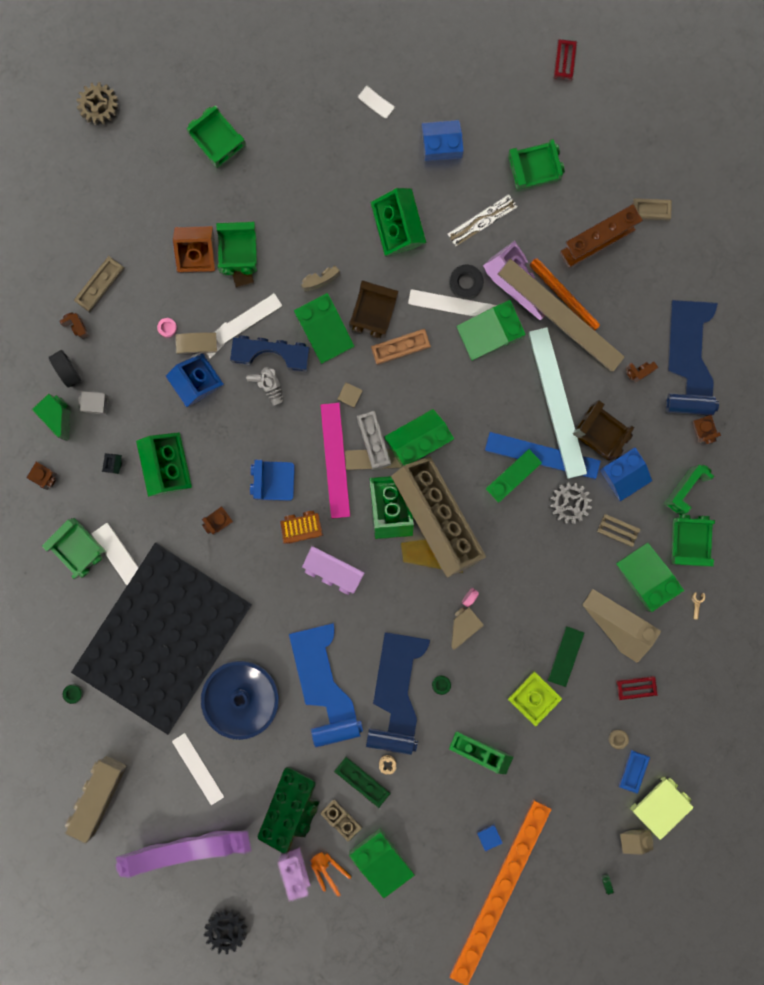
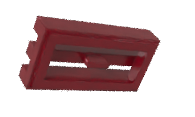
M558 39L554 78L573 79L577 41ZM562 44H564L565 48L561 73L559 72L561 47ZM569 45H572L570 71L566 73Z
M655 676L616 680L618 700L658 696ZM652 681V684L622 688V684ZM653 689V692L623 695L625 691Z

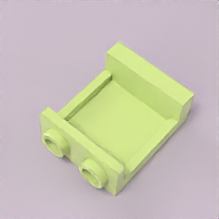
M665 777L661 778L662 781L638 805L634 803L630 807L635 815L660 840L694 808L690 804L692 800L684 792L680 794L676 789L678 785L671 778L667 780Z

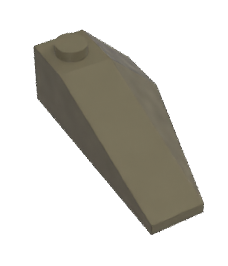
M594 589L591 590L582 604L617 649L637 663L651 649L661 633L653 625Z

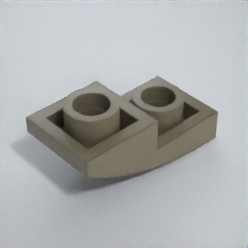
M336 266L328 267L322 272L321 278L316 272L313 275L309 274L302 280V289L304 291H311L323 287L340 276V270Z
M216 333L175 335L176 354L217 352Z
M335 799L320 813L347 842L362 829L360 824Z

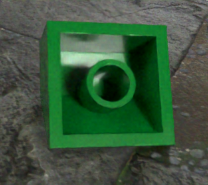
M46 395L31 410L58 438L65 441L70 439L71 412L67 409L69 405L57 395Z

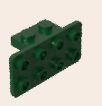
M286 767L258 833L257 838L259 841L282 854H287L295 837H306L320 802L311 798L316 785L314 780L291 768Z

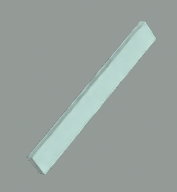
M548 328L530 331L528 334L567 479L586 475L587 472L578 438L572 434L575 427Z

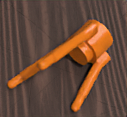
M321 851L309 860L312 863L310 866L315 872L322 891L325 892L326 888L319 872L323 873L337 896H340V892L326 871V868L329 867L328 862L348 879H351V875L337 864L328 853L324 855Z

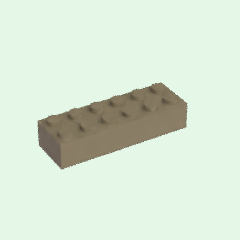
M431 456L407 464L391 476L447 578L474 566L486 558Z

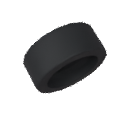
M59 350L49 356L51 365L67 388L81 381L78 372L63 350Z

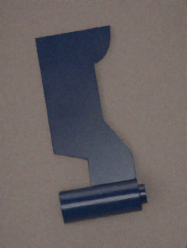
M671 301L668 371L686 378V394L668 393L666 401L667 412L714 415L715 412H718L719 400H716V397L713 396L714 381L702 359L703 323H707L713 318L718 303Z
M385 632L373 704L391 713L388 731L369 728L366 748L412 755V752L417 751L418 740H414L417 716L409 699L408 689L413 659L424 655L430 643L429 639Z

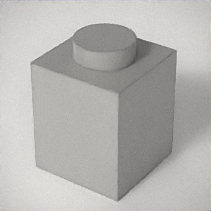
M82 392V395L78 398V407L84 413L107 415L109 396L105 393Z

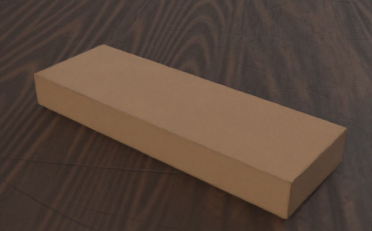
M425 329L371 346L377 365L431 348Z

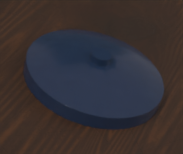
M234 661L217 668L206 680L201 693V709L209 726L218 734L236 740L249 739L266 730L275 718L279 705L278 689L271 675L259 665L247 661Z

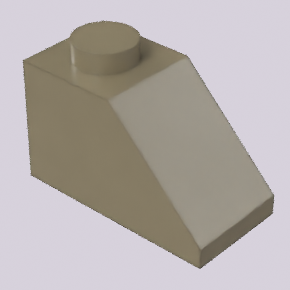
M462 607L455 613L456 617L453 619L451 647L454 650L484 626L469 607L466 609Z

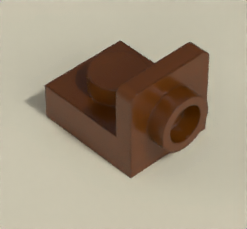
M68 313L59 321L63 327L73 324L71 329L75 336H79L81 339L90 337L80 315L77 313Z
M646 362L638 367V372L633 363H630L626 366V374L632 381L634 380L637 383L659 367L655 362L651 364Z
M712 415L692 421L699 443L705 441L707 445L716 442V437L721 436L720 432L717 433Z
M36 461L26 478L41 488L48 490L49 487L52 488L55 484L57 473Z
M223 506L202 519L204 522L202 526L205 531L216 535L233 523V520Z

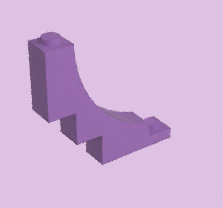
M213 831L199 837H185L167 844H153L116 857V869L120 877H132L183 862L227 856L232 853H247L251 851L248 832Z

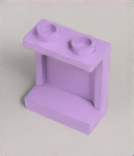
M300 847L289 850L287 854L281 853L278 864L289 901L307 896V887L311 886Z

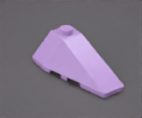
M513 241L490 258L483 267L498 286L541 320L545 315L497 275L505 263L512 259L535 279L534 274L529 273L526 267L528 261L517 243Z

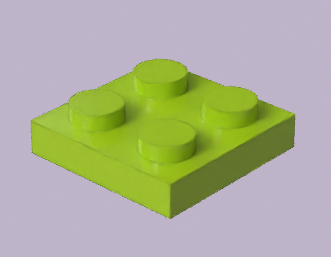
M535 671L507 698L535 727L562 700Z

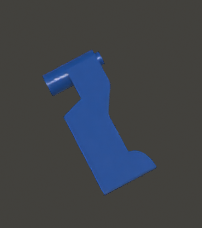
M334 623L289 634L305 704L325 706L330 724L311 729L315 748L361 737L360 733L363 732L361 721H357L352 700L333 680L326 647L333 641Z

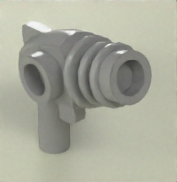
M264 367L261 374H247L248 382H257L259 388L263 387L264 391H270L266 395L271 394L269 399L272 398L270 402L273 405L284 402L283 396H279L282 392L278 393L282 389H277L281 385L275 368Z

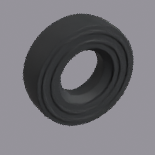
M469 264L460 265L455 268L449 279L451 291L462 299H471L481 292L484 283L480 270ZM470 275L474 280L473 286L469 289L462 288L459 284L461 276Z

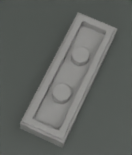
M372 411L358 415V424L372 470L390 466L391 461L376 412Z

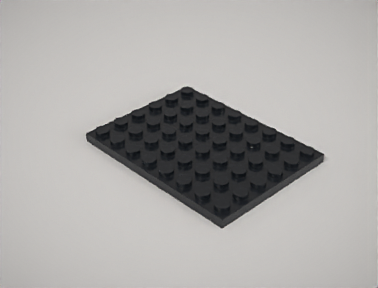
M155 542L71 673L169 735L252 604Z

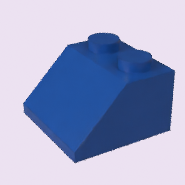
M459 120L422 123L425 161L463 157V140Z
M203 353L175 365L166 375V378L186 407L201 401L224 385Z
M636 447L599 469L619 501L624 500L652 482L647 465Z

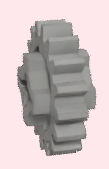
M567 482L566 488L560 485V491H553L556 496L550 497V500L554 501V504H551L550 507L555 508L552 514L558 513L557 520L564 518V523H568L571 520L572 524H575L576 518L579 521H583L582 515H589L586 509L592 508L588 505V502H591L592 499H587L586 497L589 491L584 493V486L577 488V483H574L571 487L570 483ZM568 490L575 491L579 494L576 496L571 495L570 492H568ZM561 496L563 500L562 504L559 506L558 501L559 497ZM568 498L569 500L578 499L575 501V503H573V507L567 506L564 508V506L567 505V503L569 502ZM583 500V507L580 511L579 505L580 502ZM570 511L574 516L565 515L563 512Z

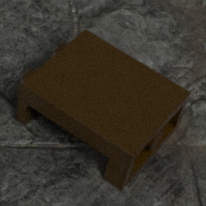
M362 280L354 311L349 322V327L352 328V331L360 334L363 331L368 332L371 337L381 339V337L386 338L399 291Z
M598 400L590 405L572 434L606 460L610 461L621 456L624 451L622 447L633 437L632 432L635 427L632 425L626 427L602 409L605 404Z

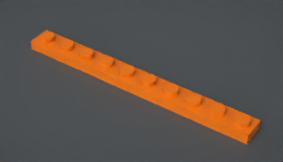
M535 800L532 801L449 975L451 979L463 985L469 984L552 810L550 807Z

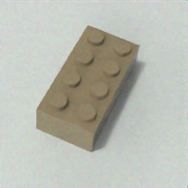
M108 756L94 763L90 771L93 775L89 780H86L82 788L84 794L81 798L77 799L73 807L76 811L68 818L65 827H67L66 835L85 844L95 836L127 765Z

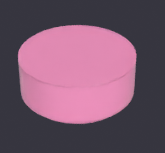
M163 318L159 321L157 329L163 337L170 338L176 334L177 325L172 319Z
M471 588L463 598L462 604L470 607L477 599L479 592Z

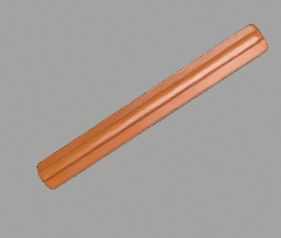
M535 258L530 263V267L574 314L596 331L600 326L597 320L538 258Z

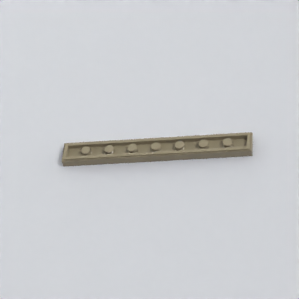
M509 259L497 275L608 370L614 372L625 358L512 259Z

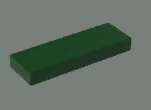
M565 627L547 681L563 687L567 686L585 634L584 632Z
M347 756L334 770L338 776L378 808L391 794L388 789Z

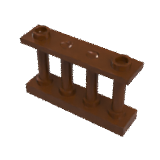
M634 204L566 241L567 247L561 250L560 254L567 266L571 268L635 232L634 226L643 220Z

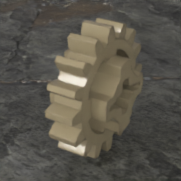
M98 82L97 86L90 83V88L84 86V93L79 91L81 98L76 99L78 104H80L77 106V109L82 111L80 115L82 118L86 117L88 123L93 120L95 125L98 124V121L105 124V119L112 120L111 114L116 116L114 109L119 108L118 104L115 103L118 101V98L114 96L115 92L113 89L109 90L107 84L102 87L101 82ZM103 93L109 97V100L104 98ZM86 107L91 109L92 114L87 111Z

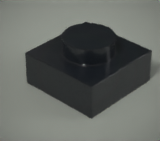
M105 453L102 472L119 474L122 465V455Z

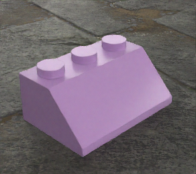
M313 546L302 566L306 569L304 573L314 578L318 575L323 578L322 582L330 586L333 583L340 586L339 591L347 595L350 592L354 594L364 575V572Z

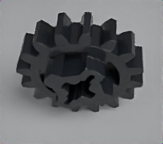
M224 909L221 915L215 912V919L213 917L208 919L210 924H206L205 929L209 931L204 933V937H209L206 944H213L211 950L218 948V954L225 950L226 955H228L230 949L236 952V945L238 947L242 946L241 940L246 939V935L242 933L247 931V927H242L245 923L244 920H238L240 914L233 916V910L226 914ZM235 926H237L238 936L237 933L234 931ZM213 928H214V931L216 932V935H217L216 938H214V935H213ZM229 930L225 935L222 934V931Z

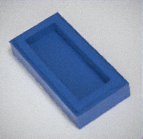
M631 750L619 787L638 794L650 757Z

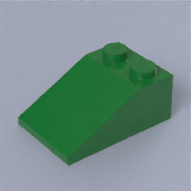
M328 293L294 310L295 316L321 364L355 347Z
M511 300L492 307L456 326L471 361L519 341L526 335Z
M392 477L369 478L375 539L413 536V515Z
M649 543L644 544L616 563L648 612L655 611L684 591L676 577Z
M381 828L349 851L352 861L383 899L415 876Z

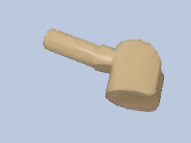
M697 593L692 595V601L695 603L693 619L698 620L700 604L705 600L704 593L701 594L700 601L696 599Z

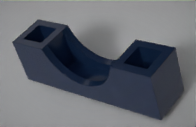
M238 335V338L233 337L230 357L232 363L251 365L259 355L275 353L285 360L288 370L307 372L310 348L306 347L305 343L295 342V345L287 344V341L276 340V343L268 342L269 339L266 338L250 340L249 336Z

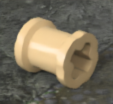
M391 755L382 756L379 761L380 771L383 774L389 775L394 773L396 770L395 758ZM384 761H391L392 768H384Z

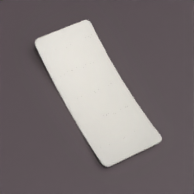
M368 86L358 96L360 100L384 118H387L394 109L393 105L376 94Z

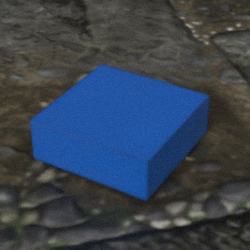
M495 825L477 832L485 851L503 844Z

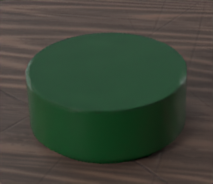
M438 675L432 681V688L439 695L447 694L451 689V681L444 675Z
M77 684L66 686L62 693L63 699L69 704L79 702L83 697L82 688Z
M609 874L603 875L601 878L606 894H614Z

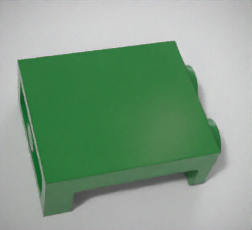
M216 105L207 108L200 118L193 119L186 128L188 134L216 168H219L246 146L245 139L235 131Z
M550 139L548 143L517 150V148L509 149L508 158L517 191L561 180L563 173H565L563 162L559 161L560 149L558 144H555L554 139Z
M255 222L216 223L219 262L217 265L219 273L233 275L234 272L241 271L242 274L249 275L257 272Z
M700 464L691 467L663 504L678 515L687 514L692 507L683 501L684 497L698 479L704 482L712 480L715 477L711 474L712 470L706 465L701 466Z
M679 515V518H673L671 564L714 566V559H711L712 529L715 520H710V516H698V519H691V515Z
M75 518L68 519L42 545L46 551L51 550L73 573L71 576L73 579L85 577L90 572L88 568L92 564H98L103 559L101 555L106 551Z

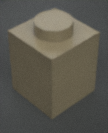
M632 829L620 834L623 854L642 855L654 850L651 830Z

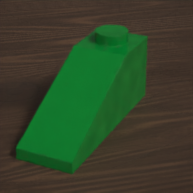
M528 449L497 477L486 490L499 503L542 462Z
M457 731L449 747V750L498 774L506 775L513 760V756Z

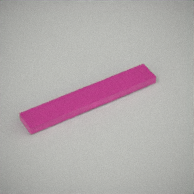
M340 403L321 404L331 519L350 517Z

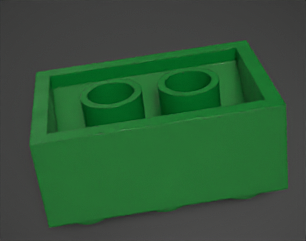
M396 188L370 202L385 256L409 251L427 243L412 188Z
M432 409L384 436V439L400 466L403 467L421 460L454 440V437L446 423Z
M180 432L150 435L136 441L148 497L192 488Z

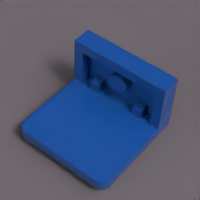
M255 460L254 464H251V476H254V483L250 484V495H253V499L291 501L294 497V464L292 462Z

